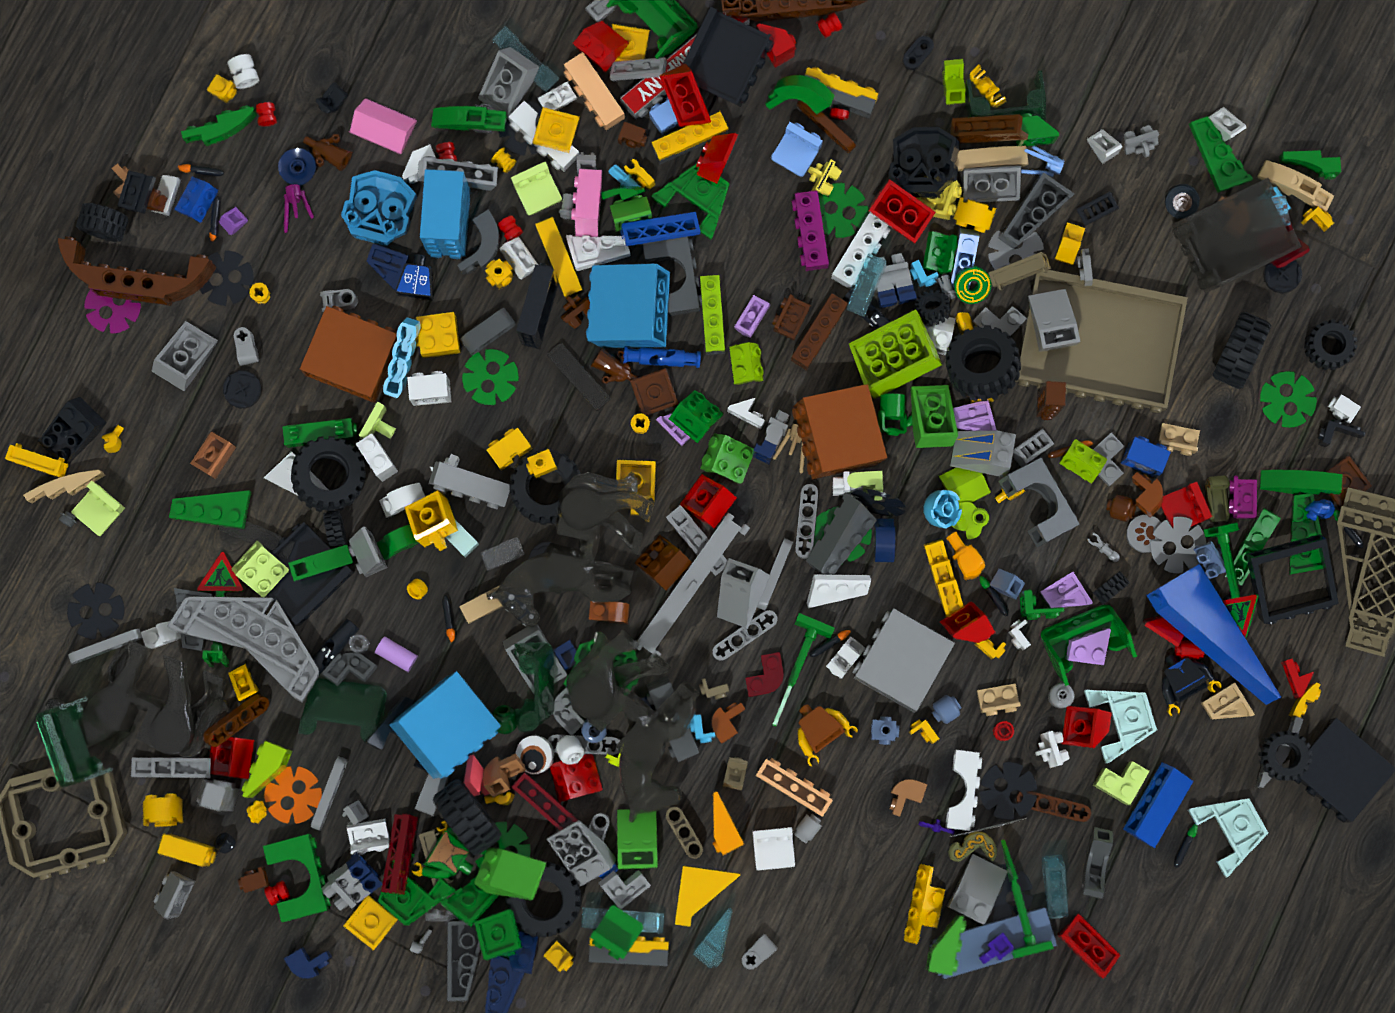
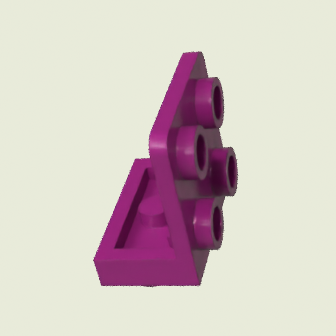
M1234 476V480H1230L1229 494H1233V499H1230L1229 513H1233V518L1256 519L1257 480L1238 479V476Z

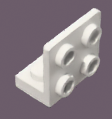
M792 828L753 831L757 870L795 866Z

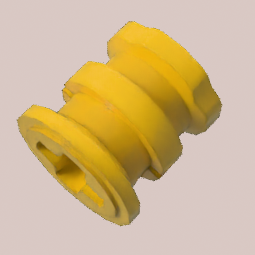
M501 148L493 156L491 162H496L497 166L503 168V172L507 173L515 165L516 160L511 159V155L505 154V149Z
M255 283L251 286L249 293L253 300L259 304H265L269 301L270 292L266 285ZM259 291L263 292L264 295L262 297L257 294Z
M644 414L634 415L631 419L632 429L640 434L648 431L650 425L648 417ZM637 421H644V427H637Z

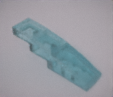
M583 907L581 927L597 928L609 909ZM622 910L643 924L644 928L641 932L663 933L664 913Z

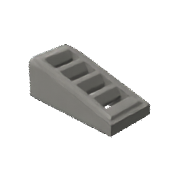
M1042 429L1015 448L1012 456L1020 467H1024L1054 445V442ZM1037 437H1040V438H1041V440L1044 442L1045 446H1043V445L1041 444V442L1038 440ZM1032 441H1033V442L1035 443V445L1038 447L1039 451H1038V450L1035 448V446L1032 444ZM1025 446H1027V447L1029 448V450L1032 452L1033 455H1031V454L1029 453V451L1025 448Z

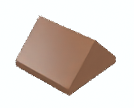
M210 432L190 464L216 479L236 447L229 441Z

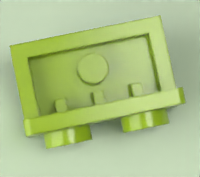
M748 342L729 347L734 384L739 385L752 381H763L764 371L761 366V350L759 345Z
M1075 439L1059 464L1092 484L1104 467L1107 458Z

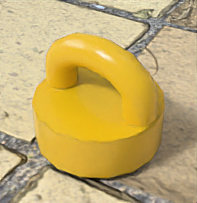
M414 579L408 584L407 591L412 598L420 600L428 592V588L422 580Z

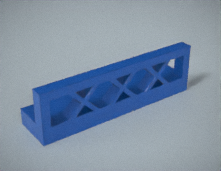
M696 212L621 224V237L624 239L626 246L700 235L701 232Z

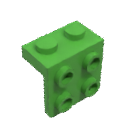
M713 434V437L709 440L708 450L702 458L700 469L706 472L717 473L740 484L744 480L753 457L754 449L729 436Z

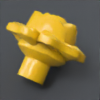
M255 800L253 805L247 808L251 823H260L267 815V808L264 806L263 801Z

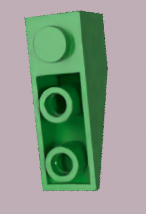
M347 544L289 562L288 564L293 580L298 581L351 564L353 560Z

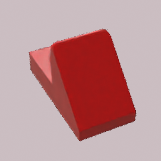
M1293 659L1281 662L1294 698L1303 697L1314 672L1299 676L1300 669L1297 662H1294Z

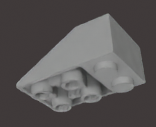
M1066 289L1028 296L1039 352L1074 346L1080 343L1077 322Z
M729 558L721 576L717 617L748 629L770 575L756 567Z
M579 820L547 838L579 886L609 871L617 860L608 846Z

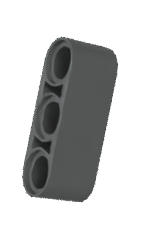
M502 308L463 335L460 341L470 355H474L513 328L516 323L507 310Z

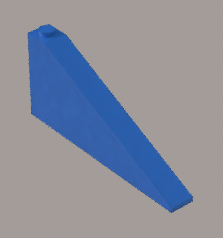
M1200 564L1147 595L1159 615L1265 705L1281 698Z

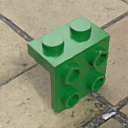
M611 906L590 938L593 939L592 944L602 949L604 946L610 950L608 954L616 960L619 958L624 959L644 926L618 907Z

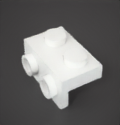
M386 818L356 825H347L351 854L357 851L362 855L368 851H383L389 848L390 836Z

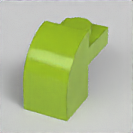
M963 59L944 61L943 87L946 104L965 103Z

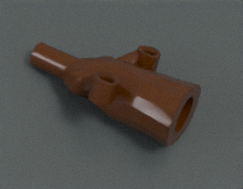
M333 134L332 137L328 139L323 138L319 141H315L308 136L303 140V143L313 148V155L316 157V163L319 167L324 165V160L322 159L324 158L339 171H342L352 157L351 151L331 144L340 141L338 134Z
M603 347L597 353L591 367L612 375L611 377L604 376L601 380L602 383L630 381L639 378L631 373V367L628 362L623 363V351H618L616 355L620 361Z

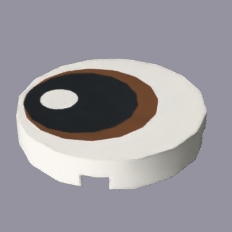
M531 735L524 738L518 744L516 755L525 765V772L540 774L547 771L552 765L554 749L546 738Z

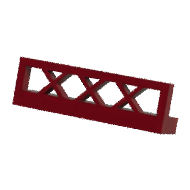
M395 814L381 892L405 895L418 817L408 814Z

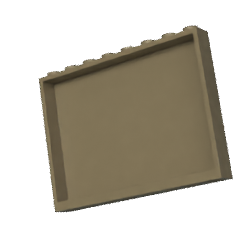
M1047 270V273L1040 272L1035 274L1031 295L1066 289L1077 322L1080 343L1074 346L1039 352L1029 305L1019 354L1021 362L1020 377L1015 382H1019L1018 385L1025 387L1035 385L1037 389H1041L1046 381L1066 382V394L1067 392L1075 393V396L1079 398L1090 396L1094 397L1093 400L1105 402V400H1110L1115 405L1123 406L1125 403L1130 404L1135 409L1150 408V411L1155 413L1165 411L1168 407L1188 297L1093 279L1092 286H1084V280L1080 281V276Z

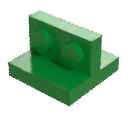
M506 910L474 922L484 960H490L498 956L509 957L516 954L515 950L522 948L512 910Z

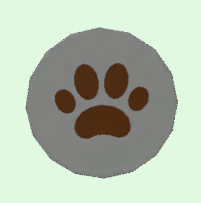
M1147 515L1135 517L1126 529V538L1129 545L1140 553H1150L1151 541H1162L1153 535L1161 522L1154 516L1151 518Z

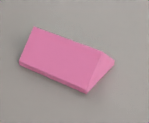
M365 98L355 109L350 133L402 155L417 120Z

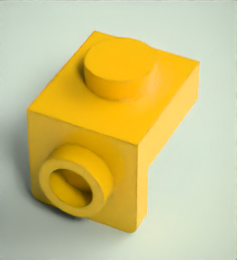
M1319 206L1315 210L1310 208L1303 215L1305 219L1301 222L1304 225L1312 218L1324 232L1334 224L1330 214L1326 211L1323 212Z

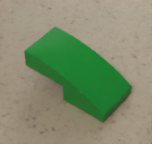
M621 186L601 192V196L604 200L620 194L621 199L625 200L645 192V189L639 186Z

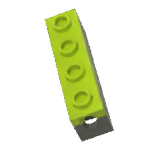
M719 275L700 276L706 355L725 354Z

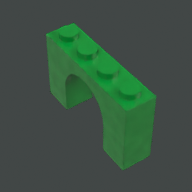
M311 834L263 846L267 865L297 860L302 862L310 873L309 888L302 896L277 903L281 923L330 910L331 899L322 891V887L326 884L325 876L321 875L320 872L322 862L320 856H316L317 842Z

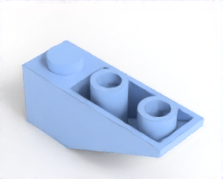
M668 97L666 102L654 105L649 112L650 119L661 135H664L678 125Z
M960 228L951 278L953 289L956 275L962 269L974 266L979 231Z

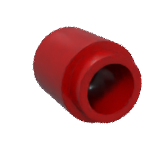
M1182 640L1178 647L1175 646V655L1179 656V660L1184 658L1199 660V658L1204 657V652L1190 640Z

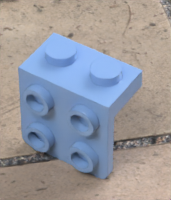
M789 122L786 127V133L772 154L771 159L794 174L803 177L822 147V140H820L821 137L816 133L805 131L802 125Z

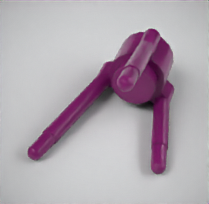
M297 184L289 185L285 188V233L288 232L289 202L293 205L295 218H298L297 203L301 199L310 218H314L306 199L305 191H301L300 185Z

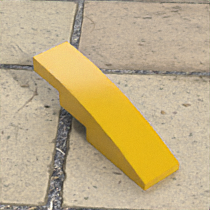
M553 217L536 223V228L564 296L566 297L581 291L582 287Z
M940 539L924 544V548L945 616L948 617L962 608L963 603L944 542Z

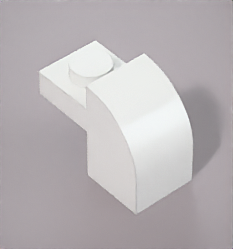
M415 483L398 488L388 493L386 497L379 501L386 518L404 510V507L424 498L425 495L420 483Z
M850 636L826 667L830 669L832 674L842 679L866 648Z

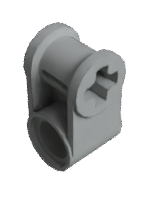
M350 289L320 292L323 300L322 312H324L326 306L332 308L334 305L347 310L355 308L358 304L357 296ZM347 295H352V300L349 303H344V298Z
M238 328L234 332V341L239 365L259 362V354L253 334L247 328ZM243 333L247 335V337H245V341L240 339L241 337H243Z
M605 813L596 814L588 828L603 842L610 825L609 816ZM602 816L606 819L604 827L597 826V817Z
M764 934L743 955L742 964L747 969H754L778 948ZM747 956H750V957L755 956V959H754L755 965H752V964L747 965V964H746V962H747V958H746V957H747Z

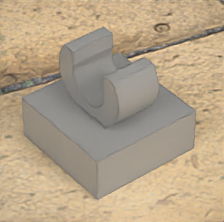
M581 152L580 155L577 154V173H579V169L596 170V155L591 152V155H584V152Z
M359 800L343 809L345 812L342 816H348L351 820L348 825H356L369 817Z

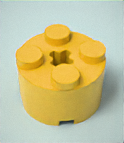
M960 197L953 218L956 220V224L967 227V224L972 225L974 230L982 233L990 230L996 208L993 207L992 210H989V206L970 199L967 202H963L964 198Z
M165 794V798H157V795L145 796L143 801L144 826H149V823H155V827L175 826L177 822L183 824V801L180 797H177V794Z

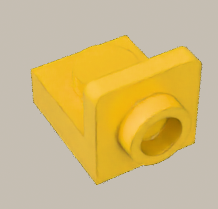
M217 74L207 88L209 93L226 103L229 99H233L237 92L234 82H229Z
M989 639L974 644L991 660L995 657L999 659L1006 651L1003 648L1006 645L1004 642L996 650L993 648L994 644Z
M919 719L910 726L912 730L909 733L912 735L921 729L922 732L920 734L926 742L930 741L933 744L939 739L926 720L921 722Z
M558 941L544 954V957L559 972L563 969L567 971L574 963L572 961L574 956Z

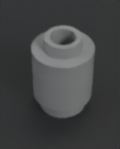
M806 814L796 827L797 831L794 835L804 843H807L809 840L811 841L822 827L819 824L821 820L814 814H811V816Z

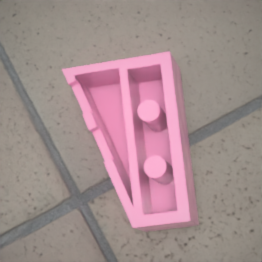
M579 169V175L575 176L574 187L577 188V192H573V204H576V208H572L571 220H575L576 237H583V235L598 237L602 170Z

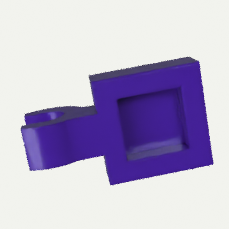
M1001 933L987 944L990 950L981 955L979 959L983 964H986L994 957L1000 961L1015 948L1005 934Z

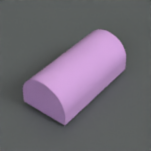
M753 295L734 328L741 334L751 338L769 309L770 303Z
M385 636L375 650L376 654L408 673L418 658L416 654Z

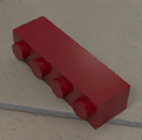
M524 773L512 786L518 794L558 830L561 831L578 821L574 815L527 773Z

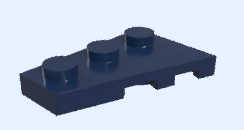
M502 956L495 957L490 961L485 1013H508L525 974L512 971L509 959Z

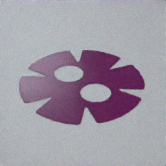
M90 290L85 299L84 308L96 309L86 315L94 328L104 332L109 323L110 333L112 334L129 328L125 317L133 322L137 320L141 304L130 303L132 300H126L123 305L118 306L113 303V298L97 296ZM103 306H109L112 309V316L108 319H103L99 315V311Z

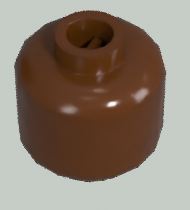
M1115 495L1113 500L1109 499L1106 510L1109 511L1111 518L1126 522L1130 518L1133 519L1136 504H1134V500L1130 497Z

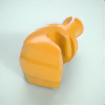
M957 532L952 533L946 539L955 550L953 559L958 561L964 579L977 578L985 568V561L972 545L965 546Z

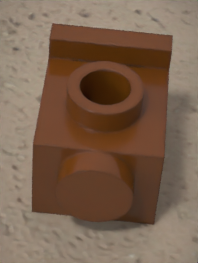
M624 122L618 137V144L622 145L623 142H626L625 145L631 148H636V146L639 148L641 146L645 147L648 139L646 129Z
M152 189L146 210L163 212L168 198L161 195V191Z
M265 867L258 868L259 872L256 869L247 871L244 877L238 879L239 887L241 890H244V893L270 886Z

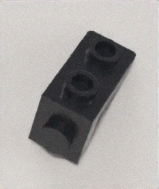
M1332 419L1326 422L1324 427L1319 430L1317 439L1320 440L1318 445L1323 447L1330 445L1334 430L1360 439L1365 436L1366 432L1361 431L1360 427L1354 425L1348 427L1342 425L1343 422Z

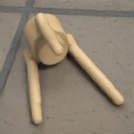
M793 424L792 428L788 429L785 438L773 456L774 460L782 451L789 437L792 441L789 455L793 454L796 443H801L802 439L799 438L797 433L798 424ZM801 446L799 472L803 473L805 456Z

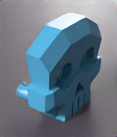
M376 170L352 177L350 198L345 201L341 216L354 238L388 246L394 239L407 234L411 222L408 216L414 206L417 195L401 177ZM365 199L369 200L367 205L363 204ZM396 207V211L391 212L390 208ZM376 219H378L380 225H376V224H372V223H373Z

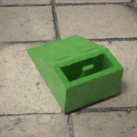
M656 809L617 810L618 869L658 868Z
M956 915L929 949L926 970L952 976L953 972L957 971L958 960H956V953L961 951L962 941L959 940L960 932L964 933L966 925L963 916Z

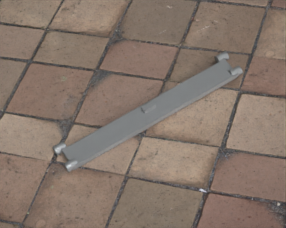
M729 512L634 645L638 650L644 647L651 652L650 658L655 662L661 655L655 649L738 531L745 536L750 529L746 524L740 527L732 521L734 516Z

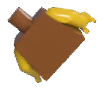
M808 704L804 705L799 711L804 718L798 722L801 726L798 729V744L804 755L808 756L807 762L810 766H812L809 762L810 759L815 757L819 763V758L815 754L845 732L846 736L852 737L849 734V729L851 728L858 732V729L855 726H850V722L839 711L830 708L823 709L821 706L812 710Z

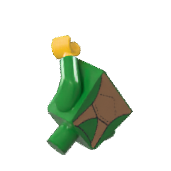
M445 821L441 822L445 828H436L438 833H440V837L423 865L418 862L415 863L417 867H420L417 872L412 871L416 876L423 875L434 879L454 876L458 870L467 875L471 872L474 865L465 860L469 850Z

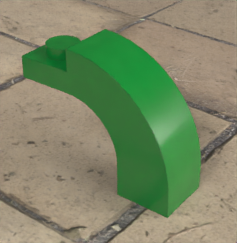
M791 75L778 80L775 88L768 93L765 105L770 110L785 100L797 99L806 103L817 115L831 105L835 95L828 87L814 78Z

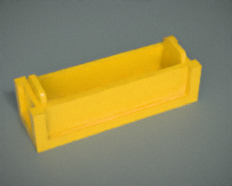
M16 443L15 446H9L5 457L6 460L59 478L65 476L69 464L64 463V458L59 457L58 460L22 449V445Z

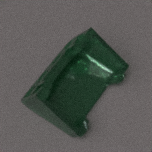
M545 642L514 643V653L518 656L519 669L524 674H534V699H524V705L520 709H515L516 723L519 732L533 731L554 713V652L551 645Z

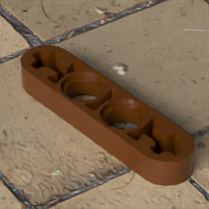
M800 100L797 102L798 108L845 152L850 153L856 147L855 143L825 114L820 112L816 115L806 103Z
M260 694L249 698L205 731L203 736L205 743L212 747L222 744L264 713L269 707V700ZM247 710V716L241 719L242 712ZM232 721L231 728L226 730V724Z
M1032 791L1026 792L1037 796L1035 808L1032 807L1031 810L1078 822H1085L1090 819V808L1084 804ZM1021 792L1016 795L1017 804L1022 801L1020 800V796H1023ZM1046 798L1049 801L1047 809L1039 807L1038 802L1040 799ZM1060 803H1065L1068 806L1066 814L1058 812L1057 807ZM1072 805H1075L1074 810L1084 808V812L1087 813L1082 819L1079 818V814L1072 813L1073 817L1069 816L1072 812Z

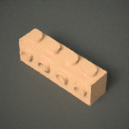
M583 52L564 64V75L568 81L572 80L574 82L576 93L579 97H584L586 100L584 102L589 112L593 110L596 115L595 120L600 127L603 126L605 130H608L625 119L624 112Z
M773 758L764 761L756 777L823 817L833 801L829 798L831 794L823 789H820V791L814 789V784L805 778L801 781L796 777L798 774L787 768L785 771L780 768L781 763Z

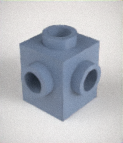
M880 717V720H872L871 740H879V744L890 745L891 741H895V737H899V726L896 725V721H892V717ZM883 727L888 729V734L883 733Z

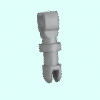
M1092 532L1097 537L1098 543L1091 542L1087 538L1088 542L1098 547L1099 552L1105 553L1111 561H1119V554L1109 548L1107 542L1101 541L1096 533Z

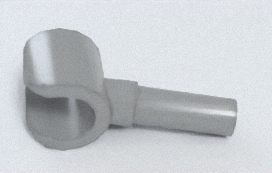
M428 929L419 943L413 941L410 951L416 954L421 953L425 941L432 931Z

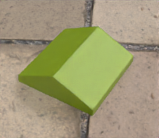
M954 468L939 476L945 490H951L959 496V503H972L991 493L983 474L980 472Z

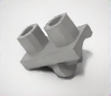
M1148 125L1141 128V135L1135 136L1133 131L1124 133V151L1126 155L1135 152L1136 155L1142 153L1144 157H1148L1149 151L1155 149L1154 146L1158 145V131H1153L1151 126Z

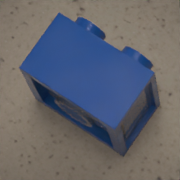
M1134 437L1128 443L1121 464L1157 478L1163 473L1171 451H1168L1167 447L1157 443L1154 445L1149 443V439L1145 437Z

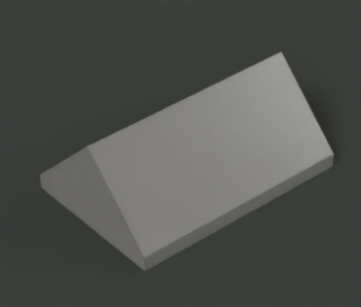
M1021 166L963 169L961 174L963 202H967L968 199L977 202L1020 200Z

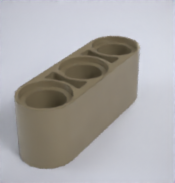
M678 807L669 808L666 812V819L686 854L691 858L700 857L703 852L702 844L684 813ZM672 810L679 811L680 819L678 821L670 820L669 813ZM687 827L690 830L688 838H681L679 836L680 828ZM691 844H697L700 847V852L697 855L689 853V846Z

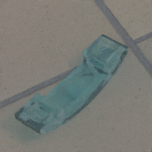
M506 26L492 39L501 50L511 47L539 66L533 82L545 92L559 80Z

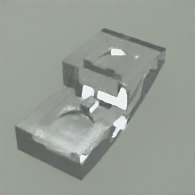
M518 537L480 553L487 571L525 555Z

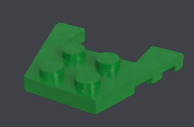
M695 164L679 175L677 179L671 183L669 182L658 192H655L651 198L663 207H666L674 195L679 193L708 214L699 227L700 233L712 240L730 183L721 177L718 183H714L696 175L699 167Z
M412 852V855H411V860H412V858L415 856V854H414L413 852ZM408 876L405 895L381 892L378 902L401 923L408 926L451 895L455 889L444 879H439L432 890L427 893Z

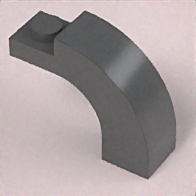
M489 210L472 219L481 234L482 241L475 254L457 265L462 275L466 273L471 274L477 269L476 266L478 265L484 271L498 253L500 234L496 221Z
M1097 827L1093 829L1083 870V895L1103 898L1106 866L1113 845V831Z

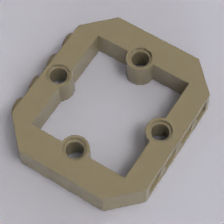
M85 758L9 779L0 794V826L9 864L33 878L40 877V880L51 878L52 873L58 872L59 875L70 873V868L77 867L80 870L90 867L89 863L96 862L97 865L109 862L108 858L114 857L128 833L113 772L90 759ZM89 775L95 800L89 804L88 813L92 818L100 819L105 842L80 849L66 848L59 855L34 861L29 839L35 836L36 826L33 822L24 820L18 794L40 788L48 792H58L64 787L65 781ZM52 777H55L57 783L52 788L49 785V780ZM99 804L104 808L103 813L100 815L96 812V807ZM23 825H26L28 828L26 835L21 834L20 829ZM70 852L75 855L73 863H70L67 859Z

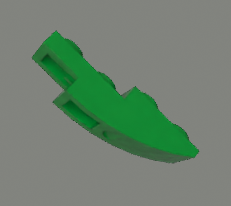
M250 106L240 107L239 110L233 112L226 110L221 112L220 115H216L218 123L207 122L201 127H187L186 130L181 131L182 138L186 143L202 140L206 146L212 145L241 131L257 116L254 107Z
M472 106L433 108L431 127L469 131V129L505 132L507 112Z
M1265 508L1262 509L1255 523L1250 527L1233 558L1237 583L1241 586L1250 573L1246 554L1262 550L1281 517Z

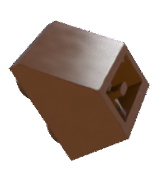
M661 535L653 541L635 562L641 570L666 591L692 563L677 547Z

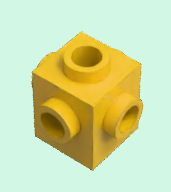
M499 258L497 261H491L486 266V280L492 286L496 285L500 289L512 281L513 274L511 270L513 268L506 260L502 262ZM499 269L502 270L500 274H496Z

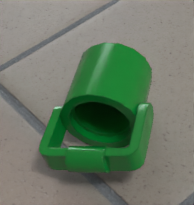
M880 395V411L878 412L880 432L893 436L906 433L905 395ZM885 420H900V430L898 428H885Z

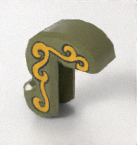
M1225 475L1209 476L1205 483L1206 501L1212 515L1208 519L1210 522H1222L1229 519L1226 488L1229 487L1230 483Z
M975 831L964 837L962 846H959L958 842H953L948 848V856L951 860L960 862L980 847L990 861H993L997 854V848L994 841L986 833Z

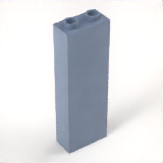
M1041 907L1028 911L1027 916L1036 942L1052 941L1053 947L1057 946L1046 908ZM1019 914L964 930V933L960 932L959 940L962 941L961 951L956 953V960H958L957 971L953 972L952 976L937 973L938 976L942 975V978L946 979L1013 959L1012 952L1000 961L994 957L986 964H983L979 957L990 950L987 944L1001 933L1005 934L1015 949L1025 946L1023 939L1025 936ZM938 938L931 940L932 945L936 942Z

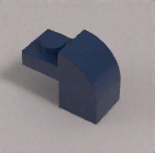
M876 519L877 521L874 524L875 562H894V519Z
M301 948L284 958V960L296 976L312 978L320 975L316 967L320 970L330 964L328 960L332 956L329 951H326L311 960L306 950Z

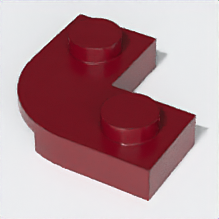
M780 652L761 655L764 675L745 678L748 697L769 694L779 688L784 676Z

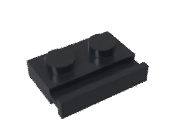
M128 170L117 206L121 209L145 214L156 178Z

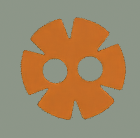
M290 766L286 767L275 778L279 785L270 782L266 786L264 793L265 802L277 801L268 808V811L274 818L287 824L292 813L295 824L302 823L311 818L314 814L307 805L317 808L322 797L321 788L310 789V787L318 782V779L312 772L302 767H297L295 777H293L292 768ZM297 780L303 781L306 786L305 791L301 794H296L292 790V785ZM285 796H290L294 800V806L290 810H285L281 807V800Z

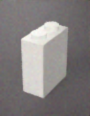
M372 433L356 443L362 455L382 482L398 472Z

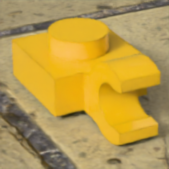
M632 159L631 161L635 167L629 169L627 166H624L625 171L628 174H635L637 182L643 188L646 186L650 190L655 185V180L638 165L635 159Z

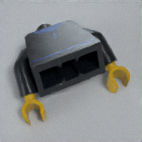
M1170 655L1165 659L1169 668L1164 671L1162 694L1166 704L1169 705L1167 707L1169 715L1172 716L1171 709L1174 707L1177 713H1180L1179 707L1174 704L1175 701L1179 704L1206 687L1210 692H1215L1213 689L1214 683L1218 688H1221V683L1214 681L1213 674L1205 664L1195 660L1191 661L1189 658L1178 661L1175 655Z

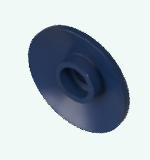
M301 148L290 149L279 160V174L288 184H306L313 178L316 172L315 159L307 150ZM296 166H301V170L295 171Z

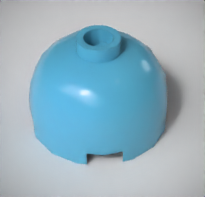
M938 490L931 493L926 498L923 506L925 518L931 525L938 528H948L956 525L962 513V509H959V496L951 490Z

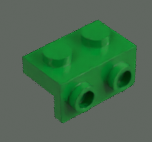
M934 231L929 232L923 269L939 274L950 273L954 267V254L958 245L957 235L948 236Z

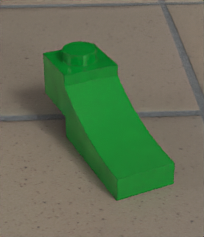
M1321 150L1282 152L1279 156V164H1292L1308 168L1318 173V177H1324L1325 180L1335 179L1341 173V158H1321Z

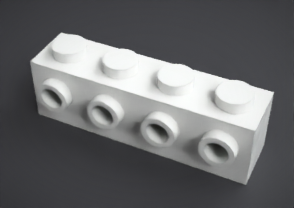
M869 213L831 278L849 289H852L853 285L857 287L862 279V276H860L862 270L868 269L872 262L870 257L873 253L875 255L878 253L881 247L879 242L882 237L887 238L891 228L879 218Z

